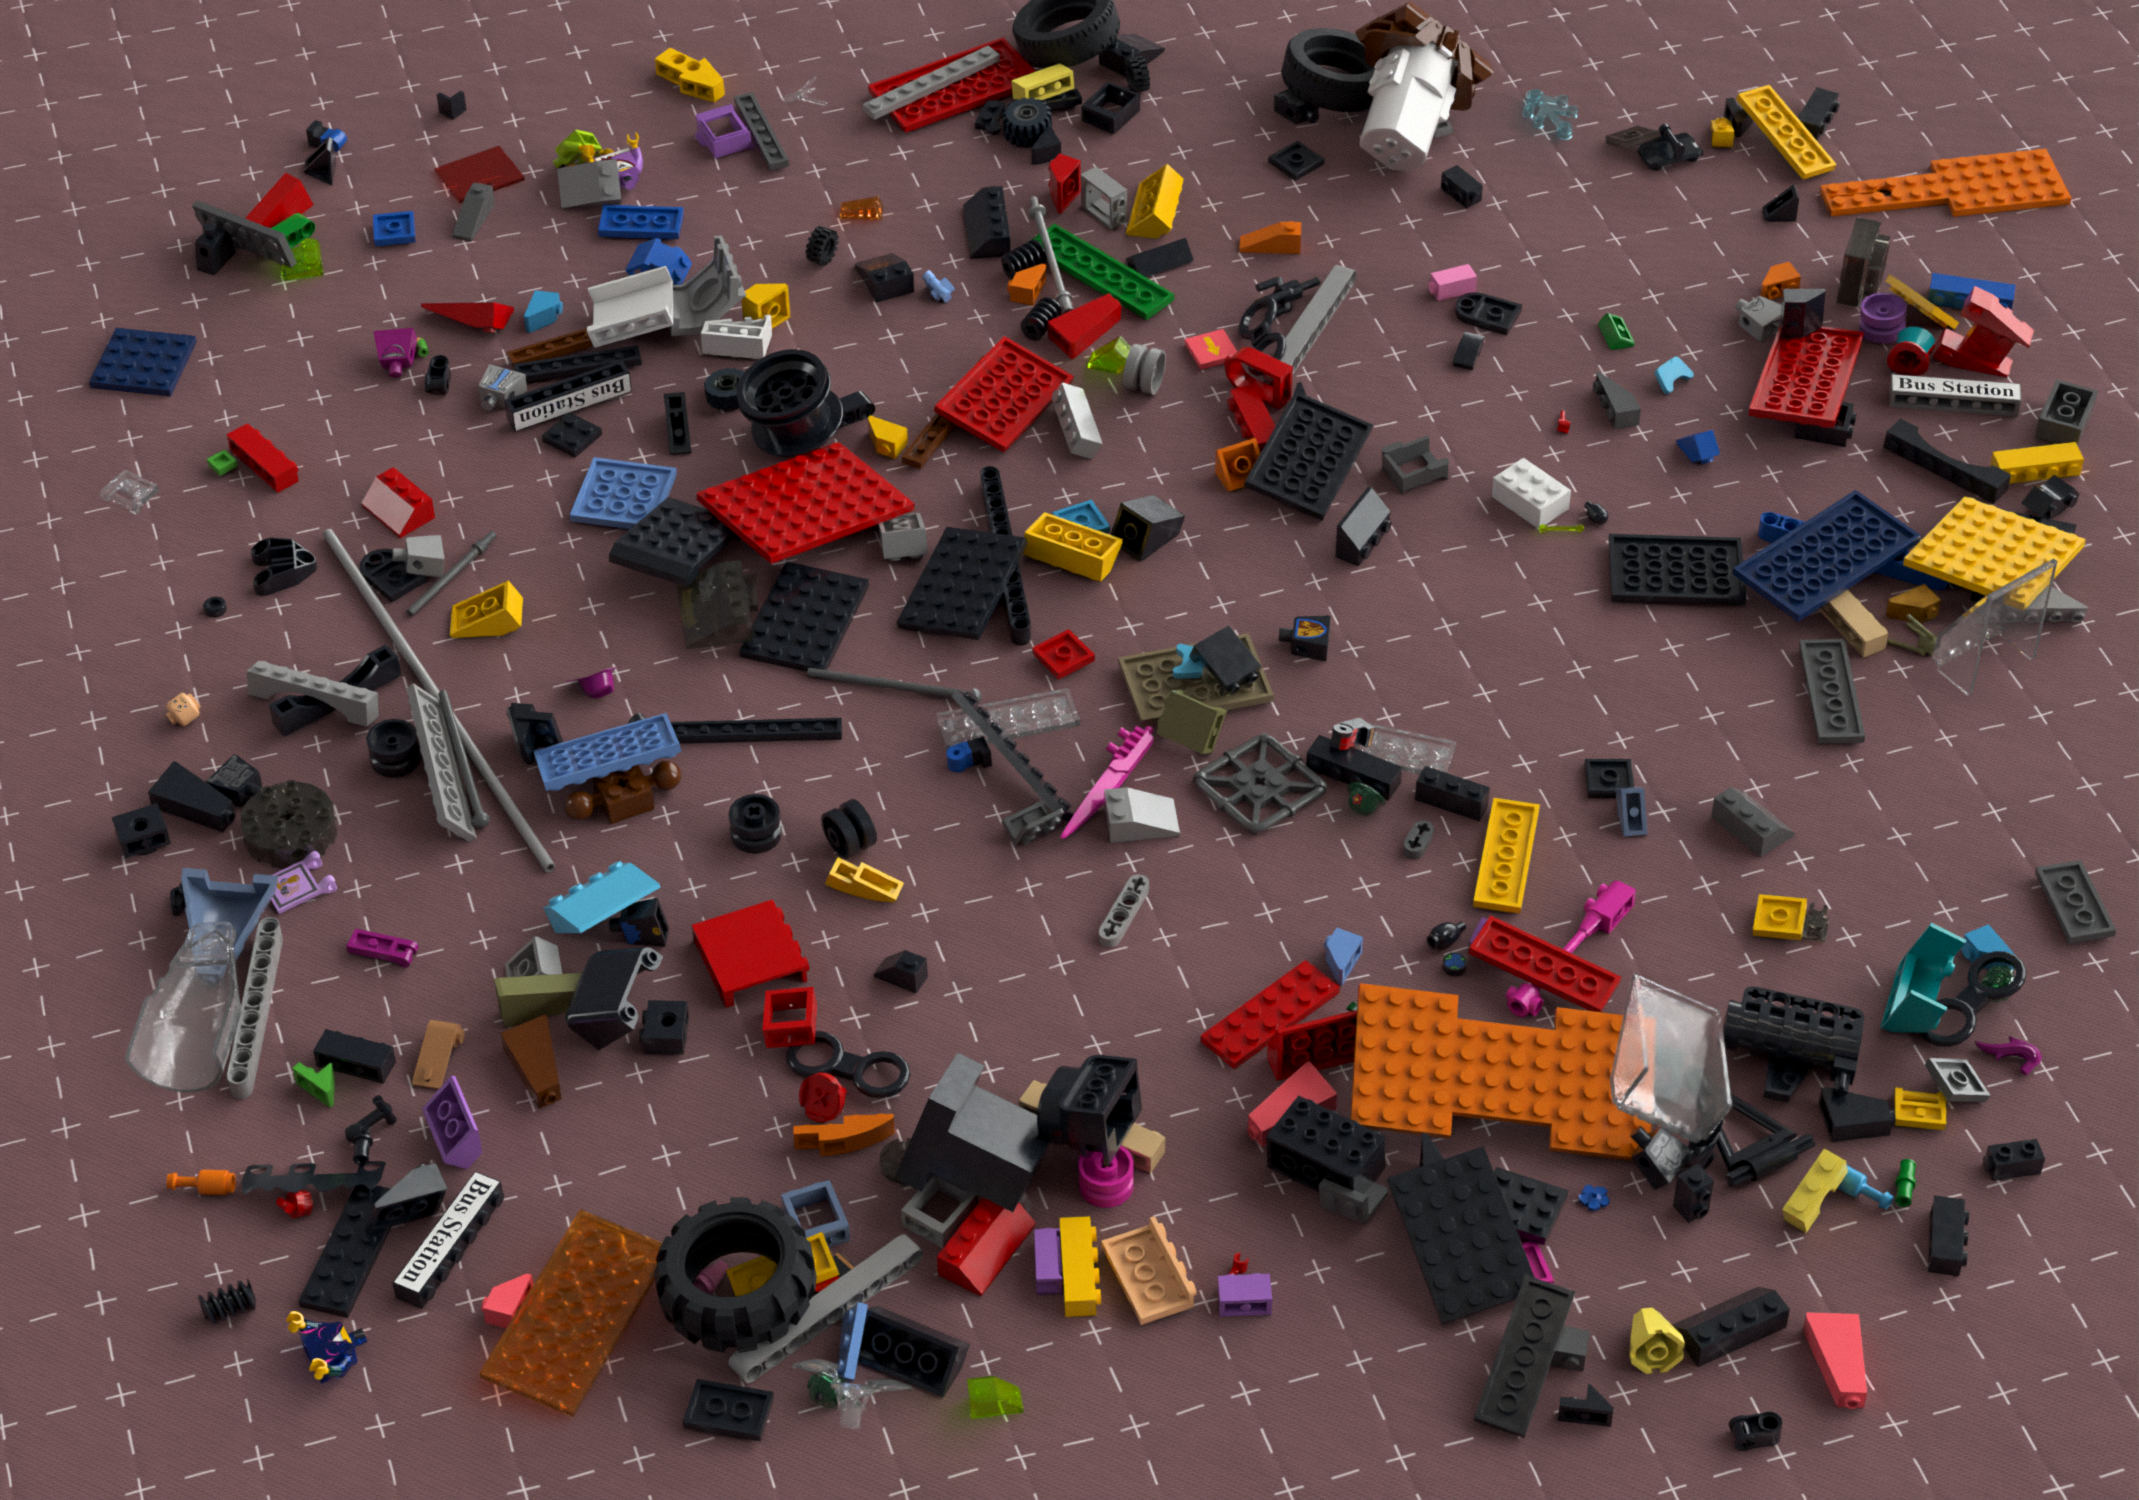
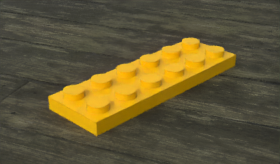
M1770 85L1738 94L1736 98L1738 103L1803 180L1835 169L1837 164Z
M1493 798L1473 907L1521 913L1540 804Z

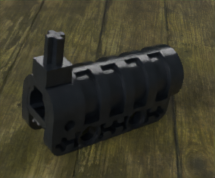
M1751 986L1745 989L1742 1002L1729 999L1719 1048L1736 1051L1737 1048L1750 1050V1054L1755 1056H1761V1053L1773 1055L1775 1060L1785 1062L1786 1058L1800 1061L1799 1065L1810 1067V1064L1824 1066L1825 1071L1831 1072L1830 1081H1834L1833 1092H1836L1837 1096L1842 1097L1843 1094H1848L1849 1085L1853 1084L1865 1017L1864 1013L1855 1007ZM1779 1001L1782 1002L1784 1006H1776L1772 1002ZM1822 1012H1830L1833 1014V1017L1824 1016Z

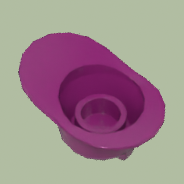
M616 667L602 670L588 677L565 682L578 680L586 695L595 699L602 698L614 691L612 671Z

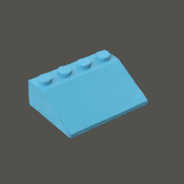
M618 861L608 866L609 871L603 874L598 872L588 878L589 882L582 885L579 883L568 889L570 893L563 897L560 894L551 898L548 901L549 905L543 907L555 933H582L661 887L658 882L632 863H621V861Z

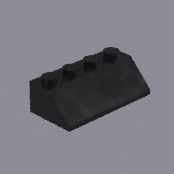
M1003 186L981 188L963 205L970 259L1002 257L1011 251Z
M1756 1287L1679 1321L1672 1326L1683 1336L1685 1342L1684 1349L1695 1364L1700 1367L1786 1328L1790 1308L1776 1290Z
M875 1306L867 1309L858 1362L944 1397L963 1367L970 1344L887 1309Z

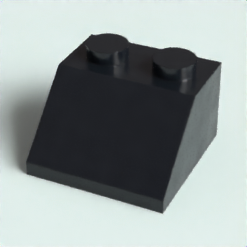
M1783 289L1780 318L1782 338H1804L1822 327L1825 289Z

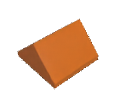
M1256 438L1216 450L1215 474L1228 492L1244 487L1246 478L1261 454Z

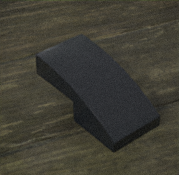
M1464 332L1453 359V366L1473 370L1477 357L1480 355L1485 336Z

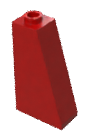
M285 173L245 219L272 228L295 213L303 214L314 204L301 180Z
M1108 293L1048 321V338L1068 357L1074 359L1121 320V304Z

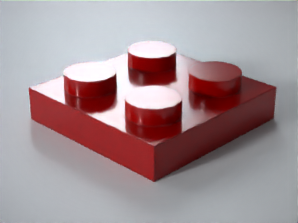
M1069 629L1032 647V654L1058 680L1095 661V654Z

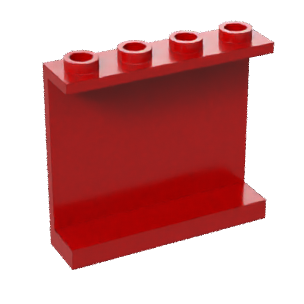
M773 899L691 925L693 941L725 1008L735 1005L734 992L798 972L802 982H808L807 971H810L809 963L806 957L802 958L800 945L797 940L793 941L792 929L789 924L784 923L783 911L781 907H776Z

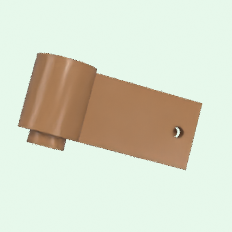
M437 1020L429 1021L413 1076L412 1086L436 1090L441 1088L452 1048H457L464 1041L465 1031L461 1029L460 1024Z

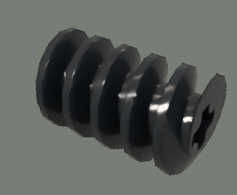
M1032 239L1028 243L1015 248V250L1013 249L1009 253L1004 254L1001 258L1002 268L1005 274L1010 279H1013L1016 272L1041 264V260L1046 259V253L1040 242Z
M1049 297L1041 298L1021 321L1022 333L1030 340H1040L1048 330V321L1062 314L1060 304Z
M248 1277L247 1286L239 1280L237 1281V1289L232 1284L227 1285V1293L222 1288H217L216 1297L211 1291L207 1292V1300L201 1295L197 1296L205 1320L209 1319L213 1325L216 1324L217 1315L225 1321L226 1312H229L234 1318L236 1317L237 1308L243 1314L246 1313L247 1304L253 1310L256 1309V1299Z

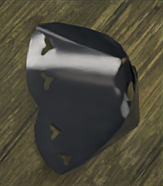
M1719 1099L1693 1134L1688 1145L1692 1152L1683 1163L1684 1166L1691 1168L1699 1164L1705 1170L1715 1158L1713 1152L1726 1112L1722 1100Z

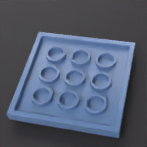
M593 457L571 510L570 521L631 529L669 496L677 476V469Z

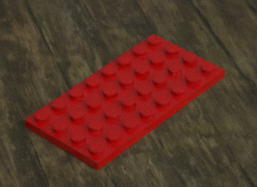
M1002 37L868 85V92L874 98H877L986 46H990L1000 54L999 62L888 113L901 129L907 133L982 106L987 100H999L1012 95V80L1036 71Z
M1779 325L1751 401L1748 415L1757 418L1776 419L1781 422L1789 421L1802 425L1810 424L1822 428H1834L1864 340V332L1822 326L1804 338H1782Z

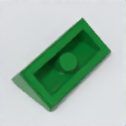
M1605 313L1598 322V326L1609 348L1616 350L1634 347L1635 342L1623 318Z

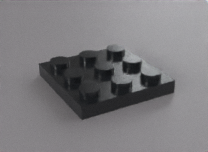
M1496 1167L1494 1174L1519 1238L1545 1246L1567 1200L1569 1190Z

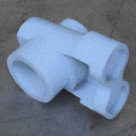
M931 271L925 272L922 279L931 290V295L937 301L941 299L944 303L948 302L952 298L950 294L955 290L953 285L945 277L938 281Z

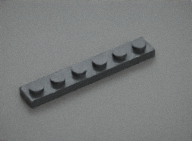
M753 92L734 96V103L770 171L788 167L789 159Z

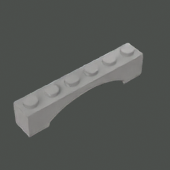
M258 661L247 670L249 695L268 700L272 695L280 692L305 694L333 706L347 717L348 722L366 727L379 716L378 693L366 688H359L347 683L329 680L325 677L310 675L307 672H299L284 666L269 664L266 661Z

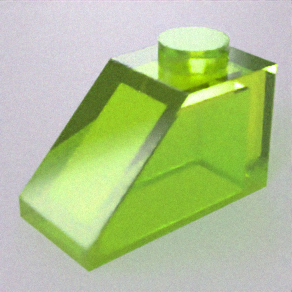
M1118 336L1093 351L1086 366L1090 369L1118 374L1124 370L1131 346L1121 336Z
M995 1376L967 1379L971 1419L1024 1412L1020 1387Z

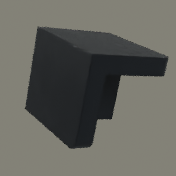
M463 91L457 92L452 97H448L440 92L436 95L439 113L453 120L467 110Z

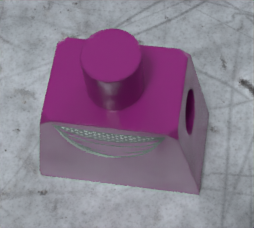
M402 328L374 331L378 359L382 368L385 370L389 369L390 377H401L402 368H410L413 365L417 344V336L414 329Z

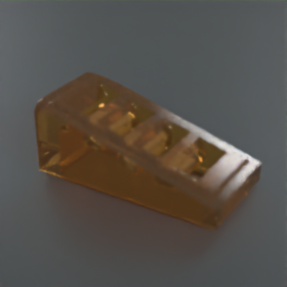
M880 196L841 202L840 218L858 220L883 219L884 207Z

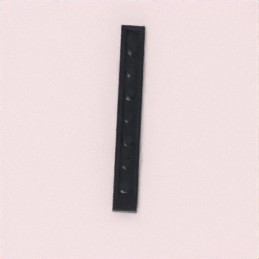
M842 718L670 722L679 744L842 740Z

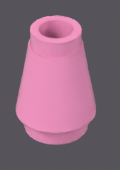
M722 1260L717 1261L703 1269L698 1274L693 1285L706 1294H712L726 1276V1270L729 1269L728 1265Z

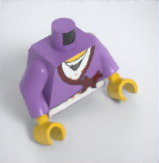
M636 132V140H631L629 134L627 135V144L632 147L631 150L628 147L593 159V156L583 157V152L581 153L582 160L588 163L617 159L620 188L625 187L628 190L633 189L639 181L638 174L642 172L643 167L641 150L637 146L639 135Z

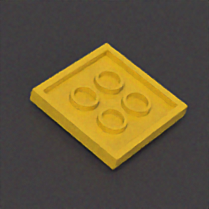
M1891 274L1885 280L1891 285L1889 288L1891 291L1944 328L1949 325L1955 329L1958 326L1959 322Z

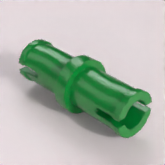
M1911 1159L1900 1161L1899 1176L1895 1181L1897 1187L1895 1203L1900 1207L1911 1205L1912 1191L1916 1187V1180L1914 1178L1916 1163Z

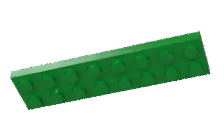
M1057 224L1047 228L1058 268L1104 295L1109 293L1122 306L1145 320H1148L1174 301L1175 294ZM1038 234L1033 239L1040 242L1043 246L1040 234Z

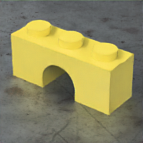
M1823 1149L1782 1209L1784 1220L1807 1233L1820 1214V1206L1826 1194L1830 1190L1835 1192L1848 1173L1846 1161Z

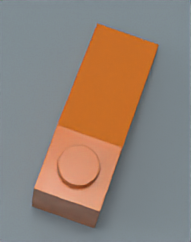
M1278 222L1240 236L1239 252L1300 254L1301 222Z

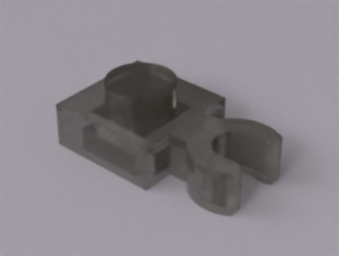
M1811 903L1809 915H1805L1802 938L1826 942L1829 918H1826L1828 906L1824 905L1822 911H1817L1814 909L1815 903Z

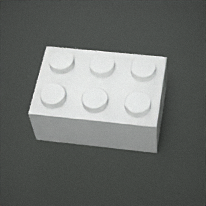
M1522 458L1493 477L1492 497L1538 529L1569 510L1571 490L1525 458Z

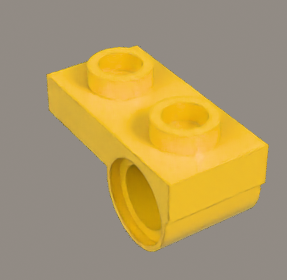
M1727 118L1711 120L1712 147L1732 148L1734 129L1731 121H1728Z

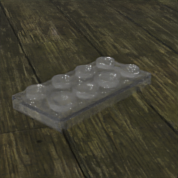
M1369 723L1375 727L1372 745L1369 747L1359 745L1358 750L1402 766V771L1420 775L1423 768L1428 766L1448 773L1456 750V741Z

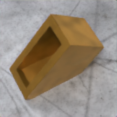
M1923 584L1889 599L1886 616L1891 619L1911 622L1907 618V615L1910 614L1919 623H1923L1938 616L1941 600Z

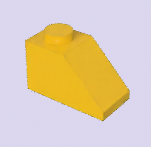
M873 416L868 417L869 436L876 452L896 459L908 445L907 428Z

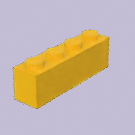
M2076 442L1995 451L1992 453L1990 467L1993 465L2011 474L2010 484L2050 479L2053 475L2058 478L2081 475L2084 458Z
M1090 1216L1060 1218L1065 1317L1096 1316V1305H1101V1290L1095 1289V1284H1100L1099 1268H1094V1263H1098L1097 1247H1092V1242H1097L1096 1226L1091 1227Z

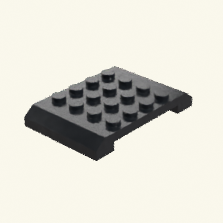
M667 497L614 542L609 553V562L687 587L698 577L699 568L732 539L739 541L741 538L709 510Z

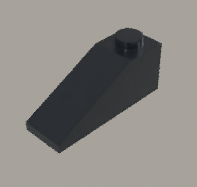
M685 392L664 394L670 455L691 453Z

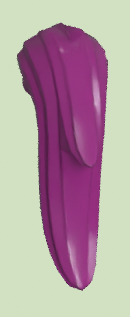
M2011 1036L2008 1037L2010 1042L2006 1044H1987L1974 1041L1980 1050L1996 1055V1061L2006 1056H2018L2025 1059L2026 1063L2019 1069L2025 1076L2041 1063L2042 1056L2037 1047Z

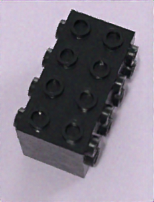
M1299 1095L1266 1136L1267 1168L1319 1192L1321 1181L1326 1179L1364 1194L1385 1169V1136L1376 1130L1366 1128L1355 1120L1347 1119L1334 1110H1328L1314 1101Z

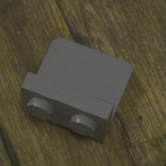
M1042 800L1003 819L1001 823L1015 846L1021 843L1027 845L1036 839L1035 836L1041 833L1045 836L1056 829L1055 825L1061 822L1060 818L1064 811L1061 808L1050 813Z
M1323 1179L1319 1184L1320 1207L1365 1224L1388 1196V1188L1373 1182L1364 1194Z

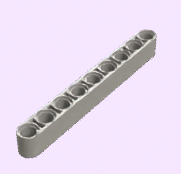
M1335 265L1286 336L1287 348L1281 361L1293 367V374L1354 285L1357 274L1356 270ZM1266 374L1263 376L1265 381L1273 383V377Z
M273 917L262 919L257 927L227 1072L229 1088L232 1096L236 1099L249 1097L254 1088L283 943L279 921Z
M907 1235L898 1236L809 1300V1308L797 1325L792 1323L788 1325L789 1331L786 1336L773 1344H770L768 1340L758 1343L757 1350L739 1353L737 1350L730 1357L728 1365L746 1383L755 1381L842 1319L843 1314L856 1303L866 1302L915 1267L923 1258V1250Z

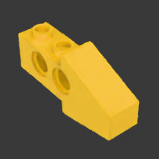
M668 48L655 58L656 74L679 85L681 93L714 103L725 95L723 78L706 58L697 61L672 48Z

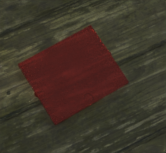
M500 146L434 168L446 188L450 190L459 203L464 202L465 196L474 182L490 185L493 187V191L525 180L523 174Z

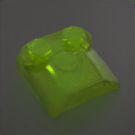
M312 238L304 239L299 244V247L291 248L297 264L293 268L281 265L283 281L323 276V262L319 241Z

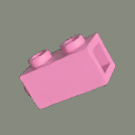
M1469 264L1431 273V281L1428 283L1429 291L1431 294H1434L1437 301L1476 292L1477 275Z

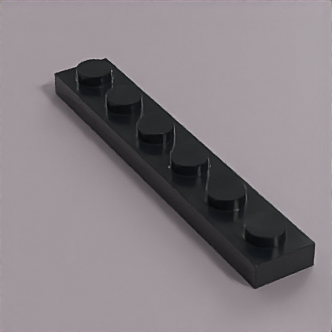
M635 345L514 364V371L525 374L526 383L582 374L620 360L626 367L642 365L639 347Z

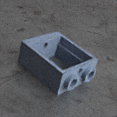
M830 1180L817 1182L811 1186L781 1194L784 1215L789 1214L799 1225L800 1222L795 1209L828 1199L837 1221L805 1230L806 1238L823 1232L828 1247L850 1241L849 1224Z

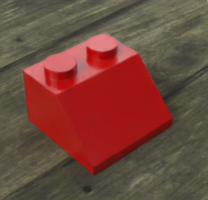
M1059 153L1049 163L1048 170L1050 171V197L1057 212L1062 214L1081 192V160Z

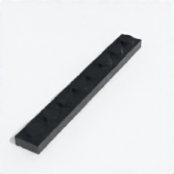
M957 689L952 694V698L1053 812L1062 808L1064 814L1061 819L1070 822L1074 815L1069 809L1071 807L1070 803L1056 794L1058 790L1050 782H1045L1043 779L1044 774L1037 767L1030 765V758L1015 748L1017 746L1016 742L1002 733L1004 729L997 722L991 721L989 718L991 715L985 708L979 707L976 704L977 698L968 691L964 693Z

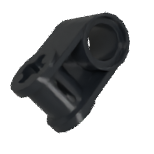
M437 355L430 360L424 382L425 392L443 391L444 394H447L451 379L449 359L444 355Z
M1772 1411L1752 1415H1739L1732 1418L1728 1423L1729 1429L1734 1432L1736 1439L1734 1442L1735 1448L1739 1451L1774 1446L1781 1439L1782 1418L1779 1414Z

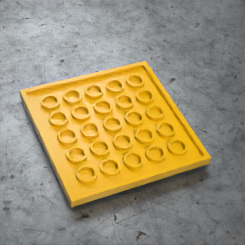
M1964 497L1906 555L1903 565L2026 610L2082 550L2086 539L2058 530L2053 526L2038 523L2033 519L2024 518L2013 512L1996 508L1993 505L1976 501L1974 498Z

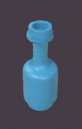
M1847 1165L1848 1173L1837 1189L1854 1198L1864 1194L1878 1202L1879 1208L1887 1210L1894 1196L1890 1195L1889 1192L1883 1194L1868 1186L1866 1183L1867 1177Z

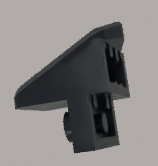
M511 703V707H507L506 712L513 732L516 751L525 764L532 765L535 757L533 751L537 750V747L545 748L563 742L553 713L536 712L533 704Z

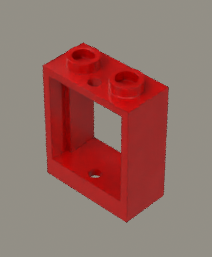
M814 987L765 991L762 1031L766 1049L815 1044L817 1001ZM806 1008V1020L772 1023L773 1011Z

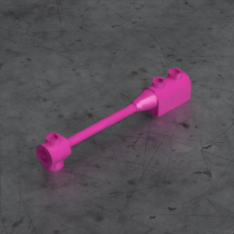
M1612 881L1609 886L1604 883L1601 884L1596 893L1598 898L1596 900L1592 898L1587 900L1584 905L1585 917L1577 933L1563 950L1572 953L1585 938L1598 929L1609 934L1634 906L1636 889L1620 881ZM1523 983L1519 988L1511 986L1506 994L1507 1005L1510 1011L1519 1017H1526L1528 1014L1535 1017L1540 1012L1544 1003L1539 993L1541 988L1529 983Z

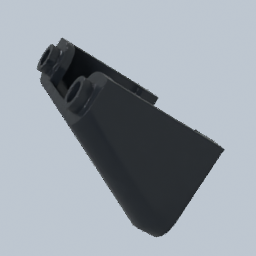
M649 947L598 951L591 955L566 1011L565 1022L567 1026L598 1050L633 1031L638 1021V1012L627 1001V997L636 975L645 970L649 972L656 970L660 966L663 956Z

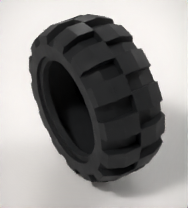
M730 1197V1203L717 1205L716 1200L699 1206L696 1215L690 1217L686 1214L674 1224L671 1230L672 1237H665L656 1256L657 1266L654 1270L655 1285L659 1303L666 1320L674 1325L675 1331L690 1342L696 1344L701 1340L702 1346L711 1351L725 1353L726 1348H737L738 1352L742 1353L757 1350V1344L766 1340L773 1344L786 1336L790 1323L794 1325L799 1323L810 1306L809 1300H811L815 1293L817 1275L811 1243L806 1239L805 1230L789 1214L783 1215V1210L761 1200L759 1205L752 1204L748 1197ZM741 1252L755 1253L769 1258L778 1265L773 1276L763 1286L742 1296H712L700 1291L693 1285L698 1274L708 1264L728 1254Z

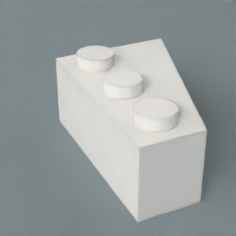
M764 315L765 319L752 320L751 317H745V321L732 322V319L705 321L701 332L702 354L751 359L765 357L772 337L771 315Z

